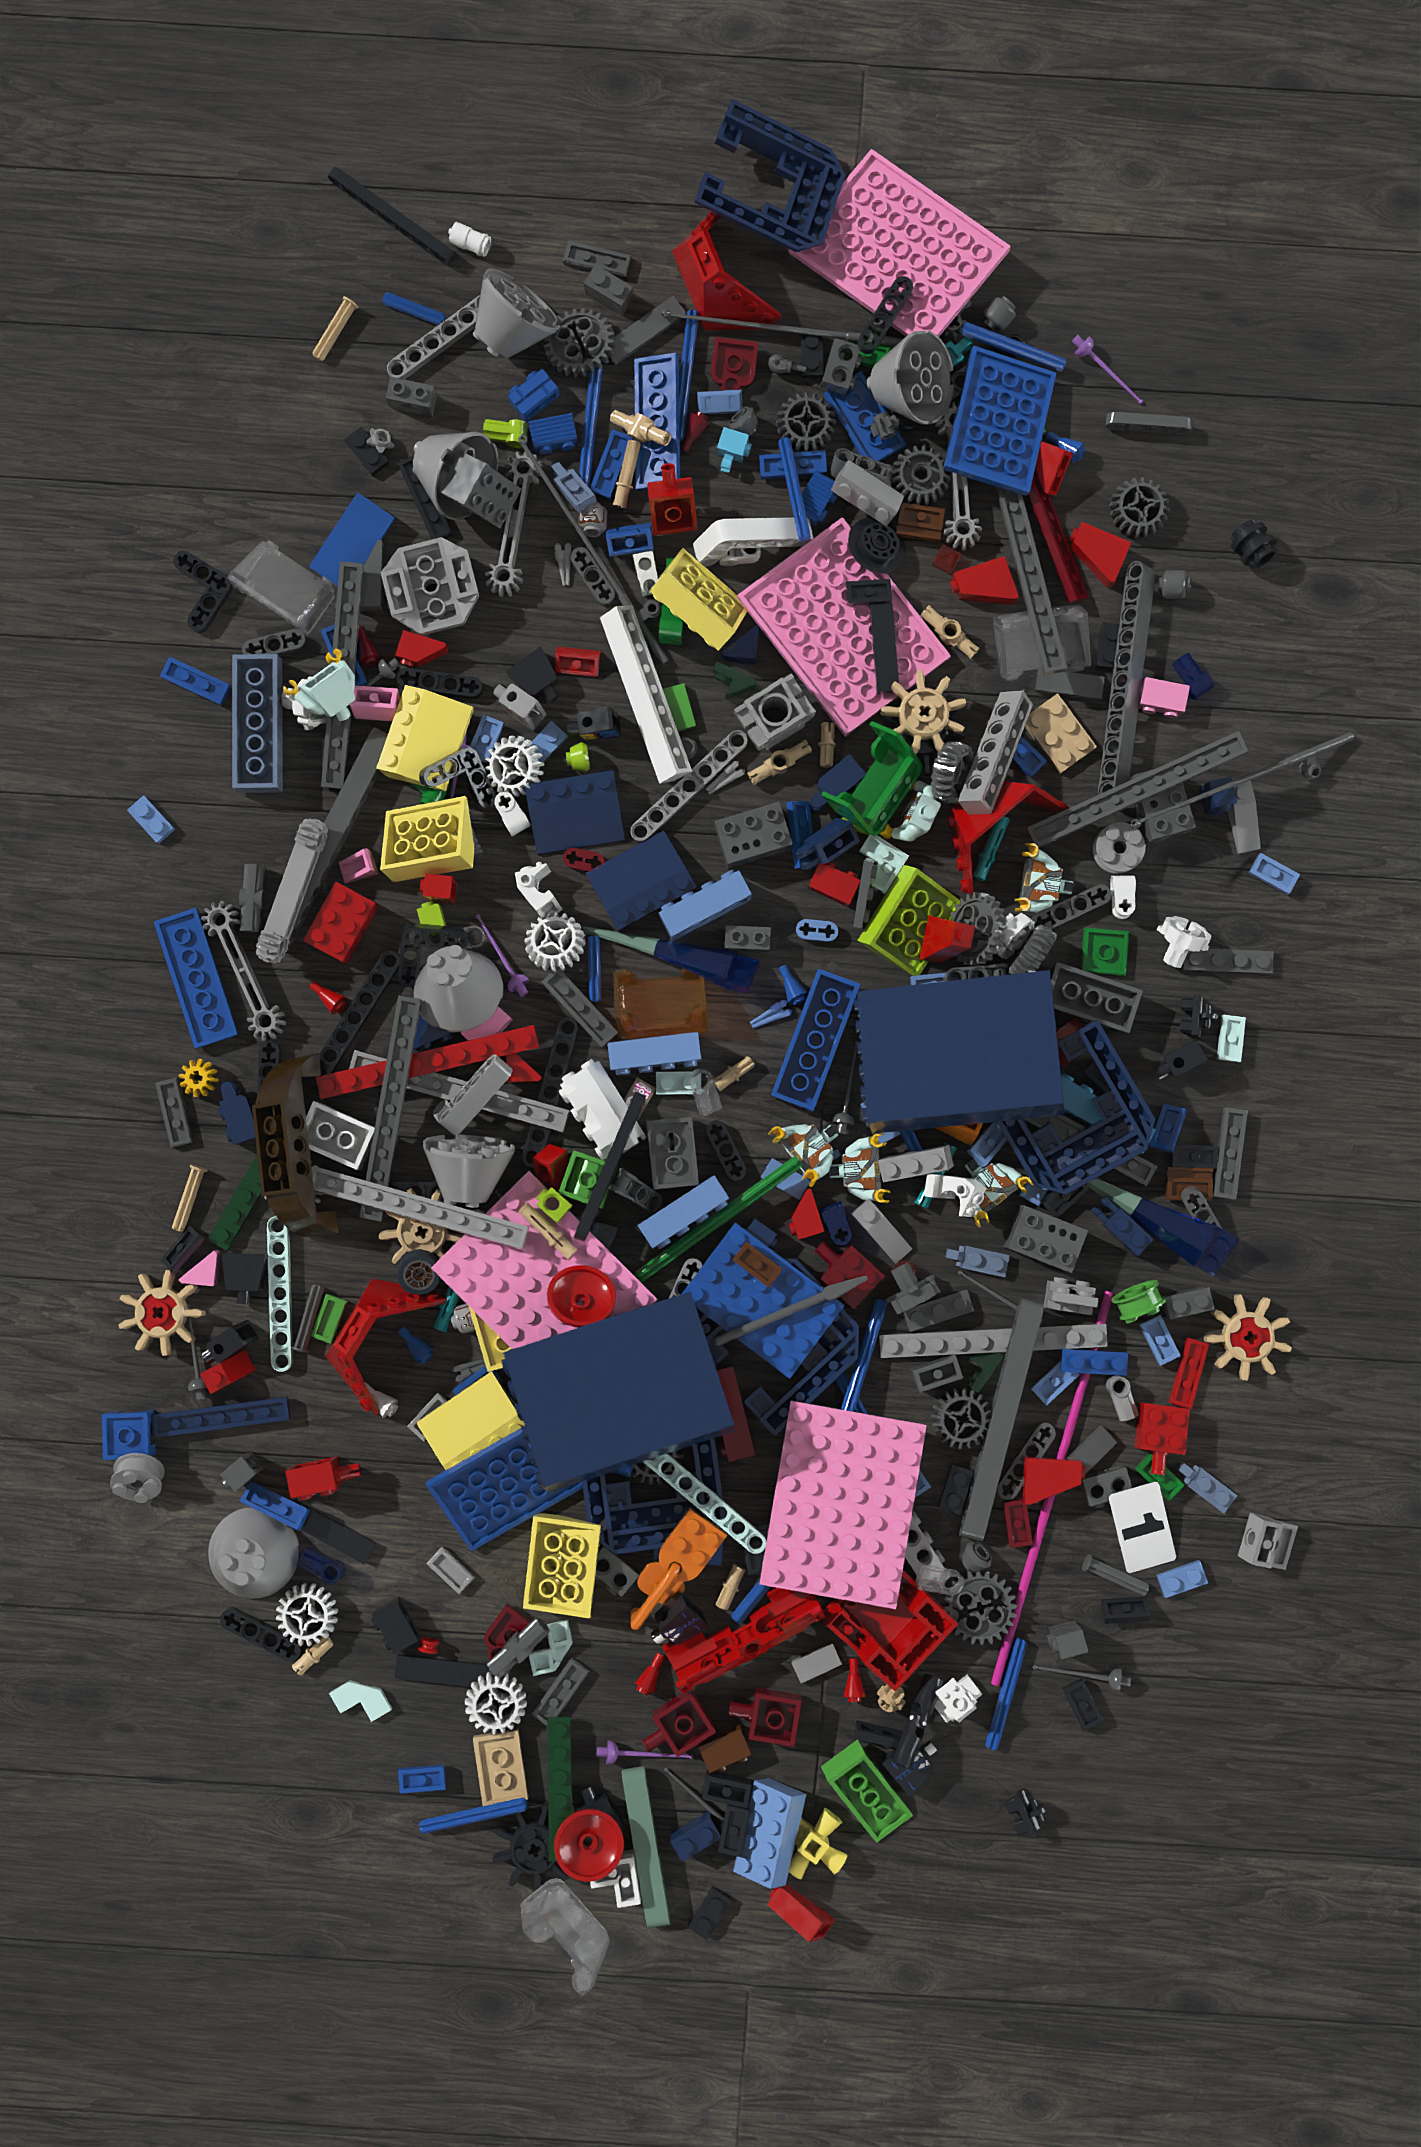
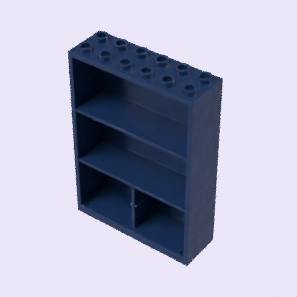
M1050 970L857 991L858 999H854V1006L858 1019H860L856 1021V1030L861 1041L857 1043L858 1054L863 1064H859V1072L863 1084H865V1086H861V1096L866 1105V1108H862L866 1127H870L873 1134L1065 1115Z
M691 1291L503 1352L505 1359L501 1360L504 1372L512 1380L508 1382L511 1395H513L514 1399L517 1398L518 1401L517 1404H514L518 1418L524 1421L525 1426L521 1427L524 1439L527 1443L531 1444V1449H528L529 1457L534 1466L537 1465L538 1471L534 1472L538 1486L544 1488L548 1493L735 1431L732 1416Z

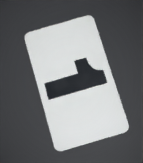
M1152 1482L1109 1496L1116 1531L1128 1573L1176 1559L1159 1483Z

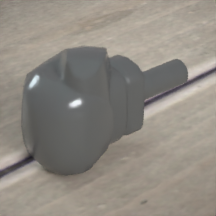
M781 354L772 355L768 362L771 371L781 374H791L792 370L806 372L807 368L794 364V361L786 359Z

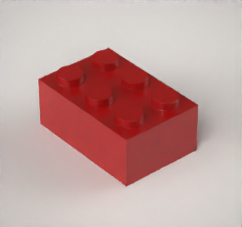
M335 882L303 941L348 964L379 906L366 897Z

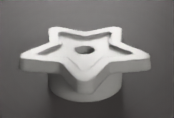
M370 429L371 437L367 439L366 443L375 446L380 454L383 453L385 448H393L395 446L390 441L391 436L388 431L384 429Z

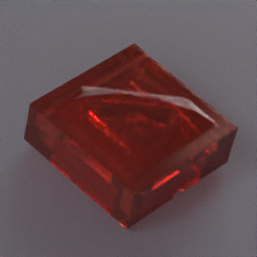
M942 544L932 566L952 575L962 554Z

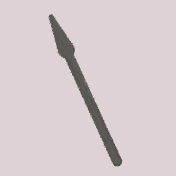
M862 1276L829 1285L818 1294L714 1338L713 1342L717 1346L822 1301L835 1300L867 1281L868 1277Z

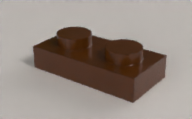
M748 1242L744 1243L732 1259L767 1287L771 1286L783 1270Z

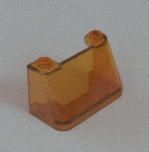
M687 965L682 969L681 976L641 980H637L636 975L629 970L613 972L618 1036L621 1039L635 1040L698 1032L699 1035L708 1030L703 965Z

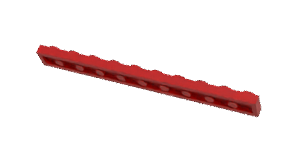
M535 1025L412 1054L408 1079L484 1061L494 1054L501 1057L539 1048ZM387 1060L315 1077L320 1099L383 1085Z

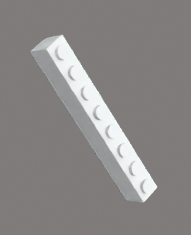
M616 606L601 616L600 619L659 783L673 782L692 772L633 606Z

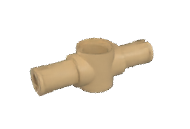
M617 410L612 412L610 421L615 425L625 428L627 435L642 443L652 440L664 446L670 443L671 434L657 428L654 421L639 413H636V416H629Z
M930 605L920 615L921 618L925 619L935 628L934 631L939 634L942 643L959 648L969 659H972L974 654L979 651L980 648L965 636L966 634L961 630V626L957 621L942 617ZM951 628L955 631L956 635L948 636L944 630Z
M803 740V742L790 749L786 748L783 751H775L769 759L764 761V764L747 774L753 785H756V783L770 775L773 777L776 774L785 773L790 766L796 763V760L811 753L812 750L808 746V742ZM776 758H782L786 764L783 767H777L773 761Z

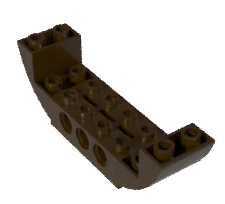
M319 1053L286 1059L277 1064L263 1080L257 1095L256 1104L252 1105L261 1194L266 1197L276 1217L288 1229L303 1237L339 1233L336 1211L316 1213L302 1079L321 1076Z

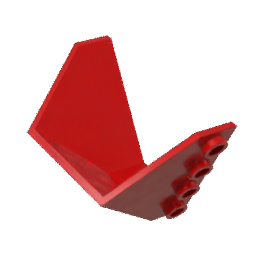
M711 211L691 231V234L672 250L695 309L699 312L700 317L774 324L782 318L780 312L724 271L708 232L721 216ZM701 321L704 330L761 329Z
M1008 781L1003 782L991 814L968 815L958 802L950 810L947 820L949 828H953L954 831L952 845L953 849L958 851L959 858H956V866L958 872L962 871L963 880H960L962 893H966V895L973 893L970 845L1018 803L1023 801L1055 813H1060L1070 807L1036 785Z
M371 1279L325 1357L358 1397L361 1407L366 1412L370 1410L376 1416L379 1414V1410L353 1360L355 1353L376 1318L444 1304L447 1299L439 1294L437 1290H432L428 1294L416 1295L405 1291L399 1283Z

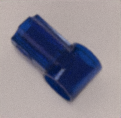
M1189 652L1171 664L1184 682V685L1190 686L1188 695L1191 699L1196 700L1214 688L1211 677L1205 671H1201Z
M308 1547L298 1563L299 1567L320 1577L327 1584H334L345 1574V1566L341 1561L332 1560ZM329 1567H334L337 1570V1577L330 1576L328 1573Z

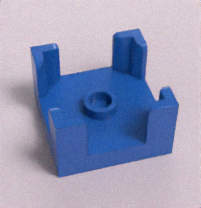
M154 1410L120 1413V1411H109L102 1414L103 1460H117L119 1457L130 1453L156 1455L155 1444H151L150 1441L151 1415L154 1414Z

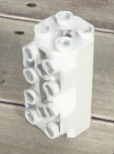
M591 1059L581 1066L583 1070L576 1074L572 1071L561 1078L563 1083L560 1085L562 1089L559 1090V1093L565 1102H571L574 1107L571 1110L577 1122H584L586 1126L583 1129L589 1141L594 1140L598 1147L595 1148V1151L600 1159L604 1160L607 1159L628 1107L599 1061L594 1062ZM637 1121L623 1153L640 1143L638 1138L641 1137L642 1140L647 1138Z

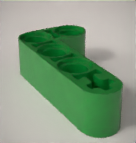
M667 558L666 568L674 558ZM663 603L659 625V643L682 645L684 621L674 616Z

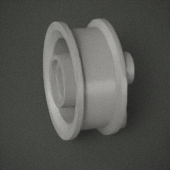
M1123 822L1113 823L1101 830L1096 836L1092 848L1093 856L1096 863L1103 870L1114 874L1125 873L1141 862L1145 853V841L1141 832L1138 829H1134L1131 824ZM1115 843L1123 845L1124 851L1122 854L1114 851Z
M130 1453L123 1455L114 1463V1474L111 1477L110 1486L113 1493L122 1498L145 1503L160 1493L162 1488L161 1480L165 1472L164 1466L158 1459L147 1454Z

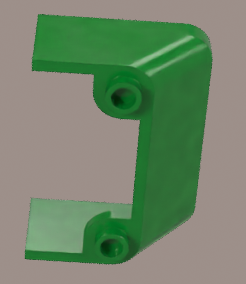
M871 721L869 725L878 735V738L871 746V753L875 762L852 795L842 792L835 797L823 792L822 796L839 815L852 822L865 833L877 836L919 777L922 763L899 732Z

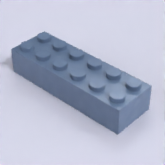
M277 654L232 655V788L238 793L283 792V705L281 698L283 693V661Z

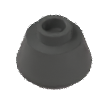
M751 407L740 409L729 422L730 429L748 434L749 436L757 430L756 425L758 423L754 409Z
M971 1541L967 1543L962 1554L963 1565L970 1571L977 1572L991 1566V1554L980 1542Z

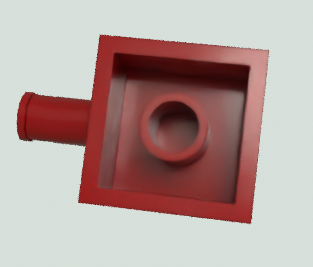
M672 463L663 464L661 466L663 481L647 483L653 536L697 530L692 479L691 477L676 479L675 465Z
M1139 1402L1134 1448L1151 1450L1153 1458L1150 1473L1165 1475L1166 1456L1169 1453L1185 1455L1190 1409Z
M339 1456L294 1465L285 1471L290 1497H298V1501L312 1498L313 1495L319 1492L321 1496L333 1494L344 1483L343 1480L362 1477V1470H359L361 1468L360 1463L341 1467Z

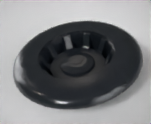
M875 518L859 520L852 526L848 536V545L853 558L863 568L879 574L890 573L898 569L904 562L906 547L903 538L897 536L896 528L891 524L885 526Z

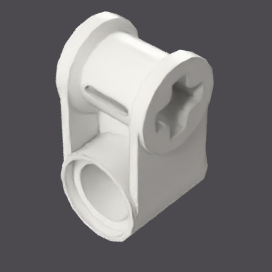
M731 548L729 550L730 555L728 556L727 552L719 560V564L722 566H734L737 564L755 563L761 556V549L756 548L754 554H747L745 552L746 548Z
M501 792L496 796L495 806L511 836L531 826L523 810L520 809L510 793ZM505 798L509 801L508 808H505L504 805L500 807L503 804L502 799Z
M1111 876L1112 913L1118 919H1126L1133 913L1136 906L1135 876ZM1122 903H1124V907H1128L1125 912H1123V908H1119Z

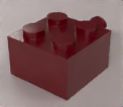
M823 1241L814 1251L829 1264V1268L819 1277L828 1286L862 1276L868 1277L867 1281L840 1296L853 1309L885 1277L852 1245H849L841 1254H837Z
M756 1687L754 1700L751 1705L730 1702L729 1716L746 1718L750 1721L748 1731L750 1740L794 1747L802 1702L801 1695Z
M692 1689L685 1694H679L653 1711L652 1718L659 1730L642 1739V1742L649 1753L664 1742H667L676 1757H679L716 1733V1725Z

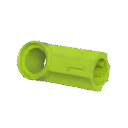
M485 419L483 434L488 436L490 441L506 443L514 448H523L519 443V436L525 435L527 437L529 424L516 419L509 420V422Z

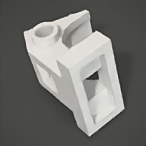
M538 862L536 867L527 866L522 868L520 872L515 873L518 889L542 920L546 919V913L553 917L555 912L559 913L563 909L549 890L546 893L538 891L540 881L551 872L546 863Z
M927 1174L924 1196L955 1199V1195L960 1198L959 1216L972 1217L973 1214L976 1215L978 1213L976 1208L984 1199L986 1187L976 1179Z
M968 1675L958 1682L952 1678L935 1692L938 1695L935 1708L946 1723L950 1720L952 1722L954 1720L960 1722L977 1709L975 1704L978 1701L976 1699L982 1693Z

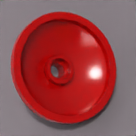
M585 1265L570 1266L558 1272L550 1281L547 1289V1303L550 1311L559 1321L579 1328L607 1319L615 1307L616 1291L610 1278L602 1271ZM577 1303H583L584 1305L579 1306Z
M583 1809L568 1816L558 1828L554 1840L555 1857L561 1869L568 1876L585 1882L596 1881L609 1875L620 1862L624 1849L623 1834L618 1823L609 1814L597 1809ZM589 1837L592 1841L590 1844H584V1839Z

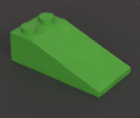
M858 1739L821 1766L829 1784L876 1843L913 1816Z

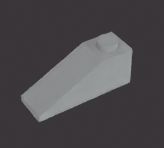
M1251 780L1234 786L1237 803L1231 807L1232 810L1228 811L1238 854L1261 849L1256 800Z
M870 1199L865 1200L850 1213L895 1264L912 1250Z

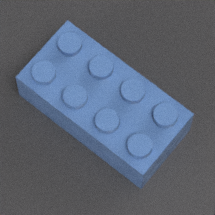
M733 870L728 871L721 876L722 879L716 883L713 880L701 886V891L695 894L693 891L688 892L681 897L682 900L674 904L672 901L661 907L662 910L659 912V916L672 941L751 901L752 894L740 871L735 873Z
M698 1032L608 1043L610 1068L612 1072H616L617 1076L631 1074L630 1070L639 1069L640 1073L653 1072V1067L671 1070L675 1069V1065L684 1064V1068L696 1067L697 1062H701Z
M712 1176L640 1223L638 1227L652 1248L657 1246L661 1249L671 1242L669 1237L675 1233L678 1237L690 1230L688 1225L695 1221L699 1224L709 1217L707 1212L715 1209L717 1212L728 1205L726 1200L729 1197L716 1177Z
M770 1778L754 1781L748 1806L751 1810L743 1853L741 1857L736 1858L733 1872L770 1889L786 1885L805 1803V1793Z

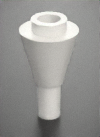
M365 1383L383 1418L386 1416L391 1417L398 1409V1400L375 1391Z

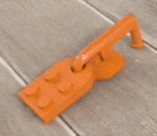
M689 1507L661 1546L659 1562L647 1564L638 1577L640 1590L649 1597L641 1608H633L631 1610L630 1626L633 1630H638L658 1602L664 1605L679 1590L682 1593L684 1592V1582L690 1581L700 1574L727 1537L725 1531Z

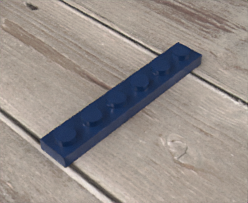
M288 1396L151 1415L154 1438L291 1419Z

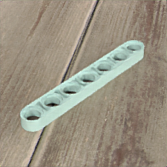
M274 1216L267 1222L270 1348L272 1367L278 1372H283L290 1369L293 1365V1349H291L293 1346L290 1232L285 1225L281 1232H275L272 1228V1223L278 1218ZM276 1242L283 1243L285 1247L281 1255H277L273 1251V1245ZM278 1264L283 1265L285 1268V1274L282 1277L275 1276L273 1271L274 1267ZM278 1287H282L286 1291V1296L283 1300H278L274 1295V1291ZM278 1310H284L287 1314V1319L282 1323L275 1319V1313ZM279 1332L287 1335L288 1339L284 1345H279L276 1342V1335ZM279 1355H284L288 1358V1365L284 1368L279 1367L276 1363Z
M664 1454L653 1460L643 1461L748 1551L758 1554L765 1549V1536L670 1455ZM665 1462H670L674 1465L675 1470L670 1475L664 1474L661 1470V1466ZM682 1477H688L692 1480V1486L689 1489L685 1490L679 1486V1480ZM700 1492L708 1493L710 1497L709 1502L706 1504L698 1503L696 1499L697 1494ZM717 1507L726 1508L727 1516L725 1518L718 1519L715 1517L714 1510ZM734 1522H742L745 1525V1530L740 1534L734 1533L732 1531ZM758 1536L762 1539L763 1543L760 1548L754 1549L750 1546L749 1541L752 1537Z

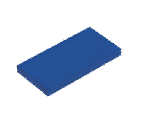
M860 371L854 375L856 379L853 389H848L846 395L827 390L823 393V396L827 403H830L832 411L835 412V416L859 455L882 462L906 448L907 444L897 429H895L896 435L886 440H881L879 435L873 436L870 428L871 424L874 423L873 418L880 413L886 412V410L875 400L872 391L867 387L866 377Z
M357 492L309 567L338 587L340 561L362 563L365 565L377 540L384 538L396 520L395 517Z

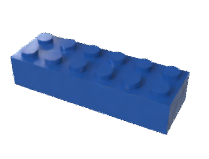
M818 968L771 1097L811 1112L814 1111L854 999L859 990V983Z

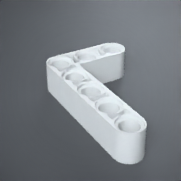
M794 518L718 520L693 543L696 560L704 567L714 565L731 548L804 546L813 539L810 521L807 518L811 538L808 541L801 542L798 538Z

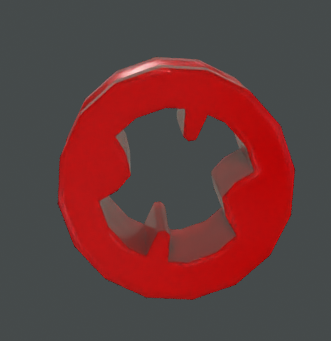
M420 1637L421 1645H418L417 1649L424 1653L437 1654L438 1649L436 1646L439 1645L440 1641L431 1637Z

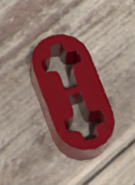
M569 848L563 854L565 865L575 870L592 871V865L585 863L586 859L593 860L594 857H598L601 865L605 864L603 856L597 852ZM575 852L576 856L583 860L582 862L575 861L574 864H570L567 856H571Z

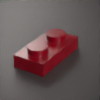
M1023 1498L1002 1501L1009 1547L1033 1545L1027 1505L1023 1503Z

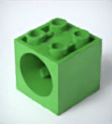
M573 1150L558 1193L588 1203L605 1161ZM617 1165V1168H616V1170H615V1172H614V1175H613V1177H612V1179H611V1182H610L609 1186L612 1185V1183H613V1180H614V1178H615V1175H616V1172H617V1169H618V1165ZM609 1186L600 1205L601 1209L604 1208L610 1192Z

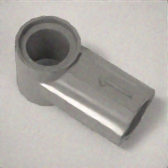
M1121 1375L1109 1376L1105 1385L1111 1395L1119 1421H1128L1138 1416L1139 1413L1132 1397L1128 1380ZM1121 1380L1122 1388L1119 1391H1114V1383Z

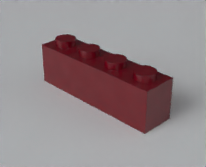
M733 1365L717 1368L716 1371L735 1428L734 1432L722 1435L724 1443L720 1444L723 1457L728 1456L729 1462L754 1456L755 1451Z

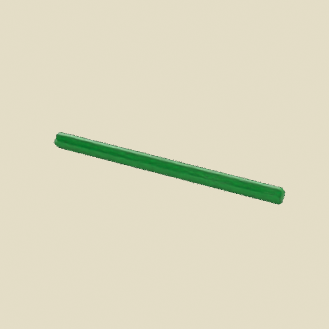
M796 1156L792 1157L635 1272L636 1278L641 1283L645 1282L802 1167L801 1161Z

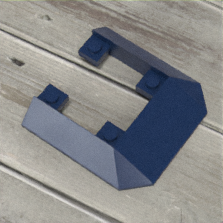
M732 99L714 144L732 153H735L738 145L741 144L777 162L775 174L793 182L785 208L782 210L765 202L760 212L723 194L722 190L725 181L707 172L704 173L694 203L794 252L821 246L845 178V173L831 148Z
M1098 1020L1078 1028L1057 1042L1068 1061L1088 1050L1111 1088L1092 1099L1102 1119L1064 1140L1061 1139L1052 1122L1034 1132L1031 1131L1025 1119L998 1122L1034 1186L1067 1194L1147 1150L1155 1117Z
M784 1259L824 1289L797 1259ZM842 1308L801 1363L807 1370L804 1375L776 1401L761 1386L743 1401L774 1436L787 1425L791 1401L810 1404L858 1359L859 1325ZM704 1314L700 1318V1322L716 1366L729 1352L723 1345L717 1346L713 1342L715 1335L723 1328Z
M715 1438L692 1445L696 1471H691L690 1473L723 1500ZM606 1474L582 1481L587 1522L601 1525L599 1542L614 1554L661 1548L689 1507L718 1526L677 1490L675 1496L632 1501L629 1480L607 1483ZM682 1477L679 1480V1486L685 1490L689 1489L692 1486V1480L688 1477ZM700 1492L697 1494L696 1499L698 1503L706 1504L709 1502L710 1497L708 1493ZM720 1506L714 1510L716 1518H724V1507Z

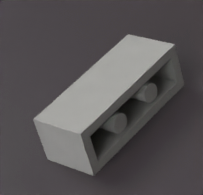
M850 460L841 469L831 488V491L885 526L897 514L904 495Z
M949 1144L887 1156L878 1160L883 1182L949 1170L954 1166Z

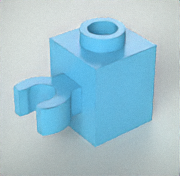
M726 427L723 428L717 446V455L724 457L721 463L722 472H730L733 460L742 463L744 456H749L752 444L749 443L748 434Z

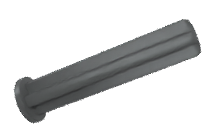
M312 1285L295 1346H292L291 1349L309 1353L307 1348L324 1292L323 1286Z
M1090 1554L1087 1555L1083 1562L1082 1571L1094 1573L1141 1596H1145L1149 1590L1147 1583L1093 1559Z

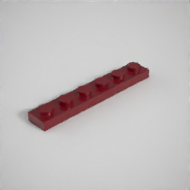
M1033 475L1028 496L1033 505V512L1040 523L1041 533L1048 544L1049 554L1056 565L1057 575L1064 586L1065 596L1070 603L1082 602L1089 597L1051 497L1043 492L1038 475Z

